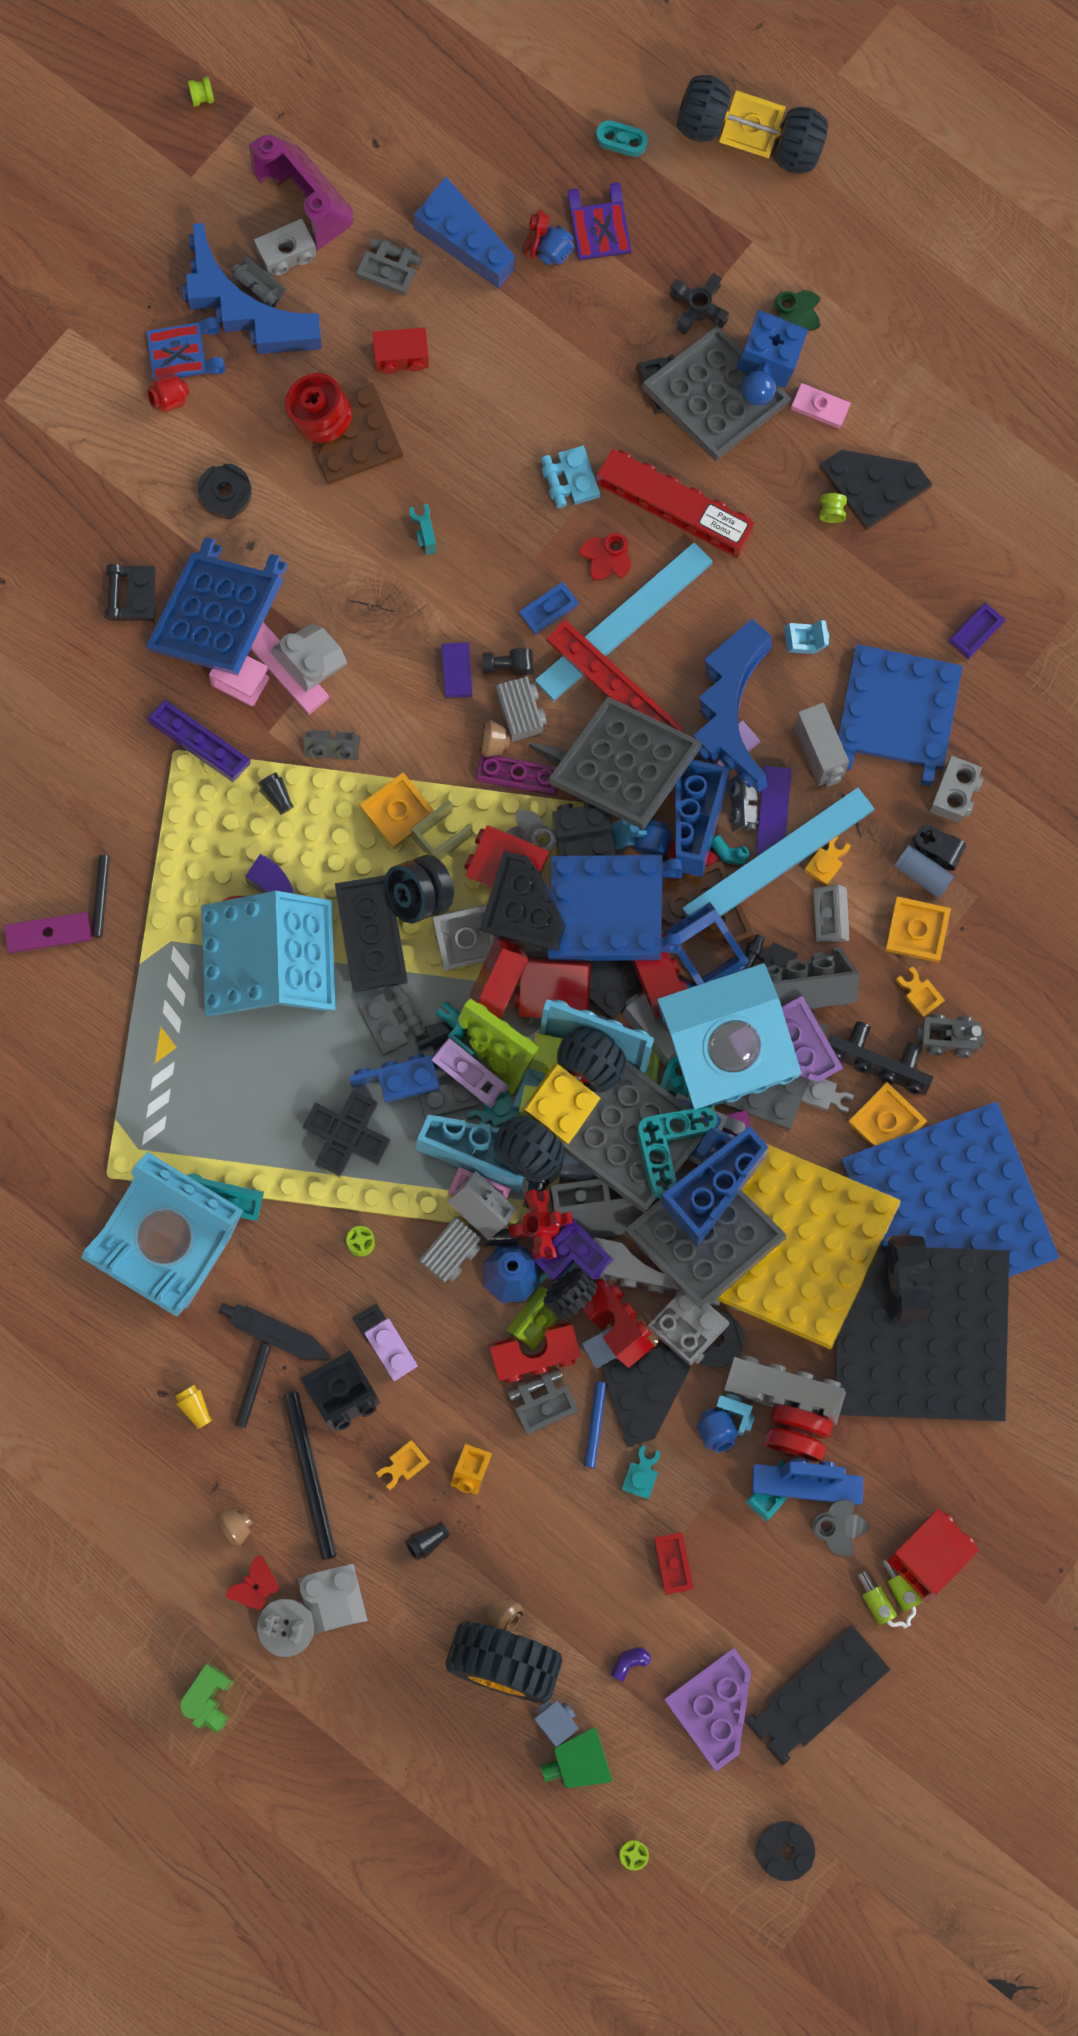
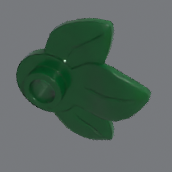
M802 290L798 293L784 291L776 296L774 309L779 315L778 318L808 329V331L820 328L819 317L813 309L821 300L817 294L812 291ZM787 302L791 305V308H784L782 304Z

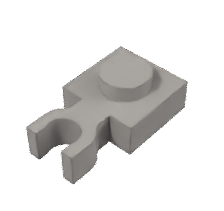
M809 1079L801 1102L826 1112L831 1104L838 1111L847 1114L849 1108L843 1107L840 1100L845 1098L852 1101L854 1095L846 1092H835L837 1084L823 1079L817 1082Z

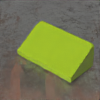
M542 1286L536 1289L507 1328L508 1333L516 1337L517 1340L532 1351L535 1350L544 1338L542 1329L553 1326L558 1319L543 1302L548 1289Z

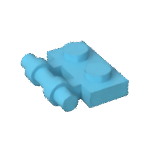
M584 445L558 453L560 462L558 464H553L550 455L543 456L540 459L543 466L541 469L543 477L547 478L550 486L548 491L550 498L555 501L557 508H563L567 505L565 497L568 496L572 497L574 505L600 498V491ZM564 474L567 485H560L558 475Z

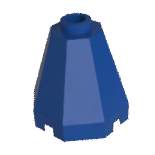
M523 1245L498 1246L483 1262L484 1288L500 1303L525 1302L540 1286V1266L534 1261L533 1254ZM507 1267H516L517 1270L509 1271Z

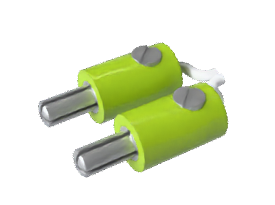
M886 1558L883 1560V1564L891 1577V1580L887 1581L903 1612L912 1609V1613L906 1619V1624L901 1621L895 1623L890 1621L897 1617V1614L881 1585L875 1588L866 1571L858 1574V1578L867 1592L862 1597L878 1626L887 1622L891 1627L902 1626L905 1629L911 1626L910 1620L916 1614L915 1606L922 1603L918 1593L886 1562L888 1559Z

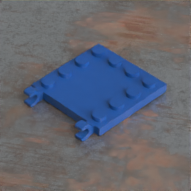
M205 537L199 553H191L146 647L154 653L238 676L283 582L280 575L285 572L287 563L280 561V556L270 554L264 570H259L216 559L220 555L222 547L215 545V539Z
M856 644L838 737L849 760L847 770H851L855 753L924 766L920 784L931 787L934 781L935 769L943 770L963 665Z
M662 855L552 856L550 894L566 923V928L559 952L548 949L549 961L661 960V952L681 953L680 934H669L661 937L663 877L682 878L681 859H670L663 862Z

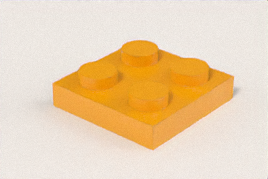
M404 772L359 804L361 810L392 849L411 837V828L434 812Z
M897 896L885 951L939 963L951 908Z
M887 1082L848 1121V1124L874 1147L920 1130L927 1120Z

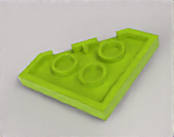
M470 998L464 1005L458 1021L462 1028L469 1030L472 1036L469 1042L477 1057L480 1059L484 1058L488 1066L487 1069L509 1086L507 1091L513 1096L519 1089L539 1047L530 1038L521 1035L511 1028L506 1021L500 1020L490 1013L484 1005Z

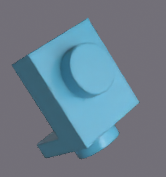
M819 620L813 625L789 623L784 626L788 653L816 654L829 645V632L825 620Z
M726 1393L725 1397L720 1395L715 1408L719 1411H727L730 1415L741 1418L737 1430L738 1435L742 1436L745 1430L750 1431L755 1415L751 1414L753 1406L741 1403L742 1398L730 1393Z

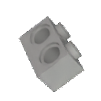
M951 756L929 812L959 824L964 816L969 818L975 803L970 801L973 791L979 792L984 779L979 776L982 767ZM965 774L970 782L961 783L956 775ZM954 798L958 800L960 807L953 808L949 806L947 799Z

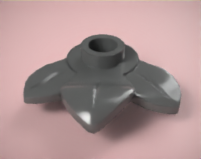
M527 810L516 811L518 826L511 828L507 832L547 850H552L556 844V834L553 829L543 825L539 815ZM540 834L548 836V842L544 845L540 844L537 840Z
M843 1499L834 1502L828 1511L817 1514L812 1522L814 1534L819 1539L826 1540L830 1551L841 1556H853L854 1546L852 1539L863 1535L870 1529L869 1524L863 1517L853 1514L854 1501ZM824 1521H829L832 1526L830 1529L825 1530L821 1527V1524Z

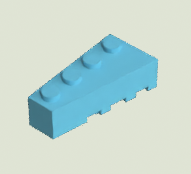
M434 1115L427 1116L417 1138L415 1150L458 1168L461 1167L473 1173L477 1171L482 1177L509 1187L518 1193L525 1180L523 1176L505 1165L495 1154L494 1142L500 1128L490 1127L491 1125L483 1123L478 1125L465 1123L464 1120Z

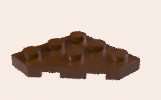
M373 383L347 393L346 396L353 408L350 425L340 437L331 442L324 443L318 456V462L328 485L403 457V452Z
M722 861L706 866L703 877L686 874L682 878H676L662 884L663 922L675 925L686 918L681 911L683 907L728 877ZM738 904L721 916L737 944L754 937L741 904ZM715 922L695 934L727 948L731 947Z

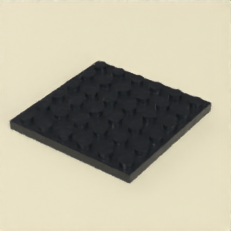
M880 1246L836 1338L835 1381L841 1383L840 1387L844 1388L846 1392L840 1415L1006 1421L1010 1250L926 1247L929 1268L922 1269L923 1285H930V1318L914 1322L894 1323L892 1320L894 1319L892 1292L890 1291L888 1278L890 1268L888 1246Z

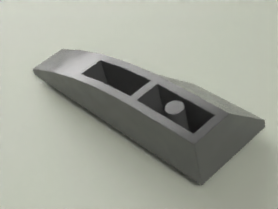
M695 1168L678 1170L675 1174L676 1182H679ZM600 1179L551 1185L550 1187L553 1212L559 1211L560 1214L571 1212L572 1219L593 1239H608L622 1235L629 1225L644 1214ZM669 1183L665 1186L663 1191H666V1188L668 1187ZM656 1198L649 1208L658 1202L660 1198ZM565 1225V1226H560L558 1234H559L567 1225Z

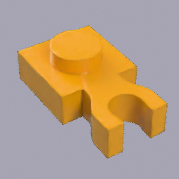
M838 837L829 842L827 851L820 848L804 870L806 874L824 886H828L841 868L843 862L838 860V858L846 855L851 845L846 843L843 849H836L834 843Z
M912 966L907 971L912 976V981L906 982L901 975L895 981L901 988L910 992L906 995L905 999L923 1019L943 1004L945 999L928 979L921 983L917 970Z
M411 1440L390 1457L393 1465L380 1469L376 1475L379 1478L386 1473L393 1476L392 1482L386 1485L390 1491L397 1485L402 1475L408 1481L430 1462Z

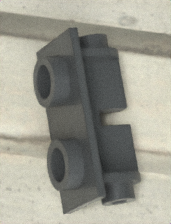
M248 255L245 256L241 265L236 264L231 270L234 274V279H238L258 296L265 305L267 304L270 307L276 308L287 289Z
M311 729V732H305L304 756L359 760L360 735H355V732H336L335 739L330 738L331 731Z
M738 774L730 779L728 792L731 796L729 819L732 823V832H736L745 827L746 831H755L756 826L759 824L758 806L749 805L748 801H757V790L753 787L748 788L741 781Z

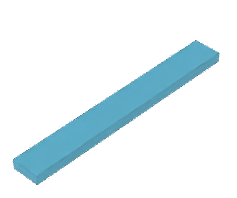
M694 542L585 636V638L603 655L607 656L710 567L713 561ZM561 657L535 680V683L554 702L581 679L583 675L565 658Z
M856 788L690 902L681 911L687 917L711 902L719 916H723L874 811V807L861 790Z

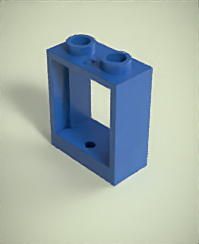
M711 902L664 931L665 935L680 934V941L683 943L715 922L733 949L736 956L701 978L681 947V953L677 954L697 985L740 972L745 968L744 965L749 963Z

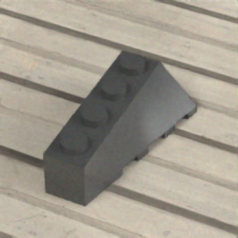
M841 946L832 948V953L824 955L822 952L811 954V959L803 962L798 959L790 960L782 968L777 965L766 967L781 1006L801 994L810 1009H819L820 1007L833 1005L844 1006L848 1003H855L858 1000L859 972Z

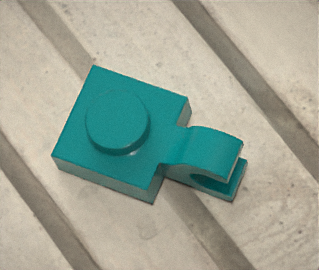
M424 504L425 513L421 516L416 515L414 508L410 507V519L420 526V530L416 531L418 546H424L426 555L436 553V541L431 524L429 506Z

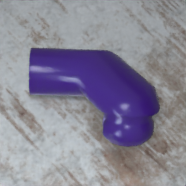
M642 1647L622 1652L610 1676L623 1682L630 1667L637 1665L645 1667L650 1663V1653Z

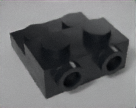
M584 802V806L573 808V804H562L556 807L557 811L552 812V822L559 856L616 855L608 812L588 802Z
M351 1350L301 1378L330 1432L335 1429L337 1431L347 1429L351 1425L352 1419L360 1415L362 1417L372 1415L377 1409L376 1406L381 1404Z

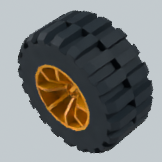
M463 1621L457 1626L445 1665L449 1673L481 1687L522 1700L546 1703L552 1697L563 1660L561 1653L535 1640L493 1626Z

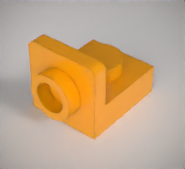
M465 1444L454 1471L451 1486L456 1487L461 1492L477 1495L492 1453Z

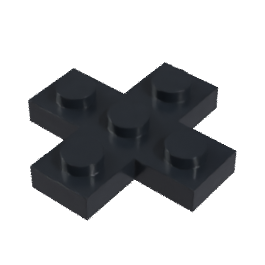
M353 1090L341 1114L316 1102L314 1103L302 1128L326 1140L315 1162L316 1167L341 1178L352 1154L377 1166L379 1165L391 1139L367 1128L378 1106L377 1101Z

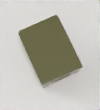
M450 800L411 828L412 839L423 853L435 856L439 860H442L472 836V827L468 824L435 850L422 836L452 813V803Z

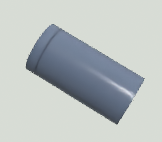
M912 845L906 848L894 865L896 869L938 899L955 877Z

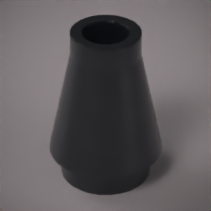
M277 772L267 776L258 783L261 788L259 792L274 806L280 815L294 808L283 777H279Z
M439 1522L434 1526L410 1534V1538L405 1541V1544L414 1559L418 1561L421 1558L426 1559L450 1535L444 1524Z

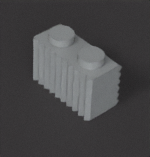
M523 677L496 685V695L511 742L543 734V725L547 724L543 709H538L535 700L539 699L535 683L530 684L528 677Z
M455 1217L423 1254L418 1263L443 1284L448 1279L454 1282L463 1271L460 1265L464 1260L468 1258L471 1261L480 1251L481 1247L478 1244L481 1238Z

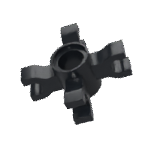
M713 273L704 287H697L693 290L689 289L678 279L674 281L670 287L671 292L669 295L687 304V310L677 323L679 325L676 330L686 335L695 320H704L705 318L710 319L716 326L723 329L728 322L729 312L712 304V297L721 287V277ZM695 301H702L705 306L698 307L693 303Z

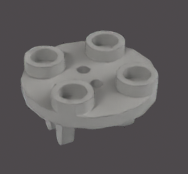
M280 1599L271 1602L262 1610L258 1619L257 1633L260 1642L269 1652L276 1656L291 1657L302 1653L309 1646L314 1636V1621L311 1610L294 1599Z

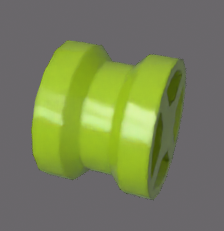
M208 76L203 77L201 81H188L193 107H197L203 102L208 104L214 103Z
M827 493L820 497L822 510L819 513V519L821 521L840 523L846 520V512L844 511V506L847 504L846 496L838 493Z
M356 1226L348 1232L346 1237L347 1247L353 1255L365 1257L373 1251L375 1239L369 1228Z
M631 1840L621 1846L619 1859L625 1868L636 1871L642 1869L647 1864L649 1852L643 1843Z

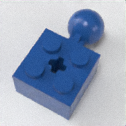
M758 310L749 328L736 369L748 373L742 383V394L746 401L752 405H765L773 399L776 385L786 388L795 370L808 329Z

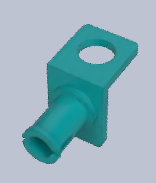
M448 1001L444 1002L441 1006L449 1014L438 1008L436 1015L453 1028L448 1037L478 1061L477 1055L461 1042L468 1029L462 1028L458 1021L460 1012Z

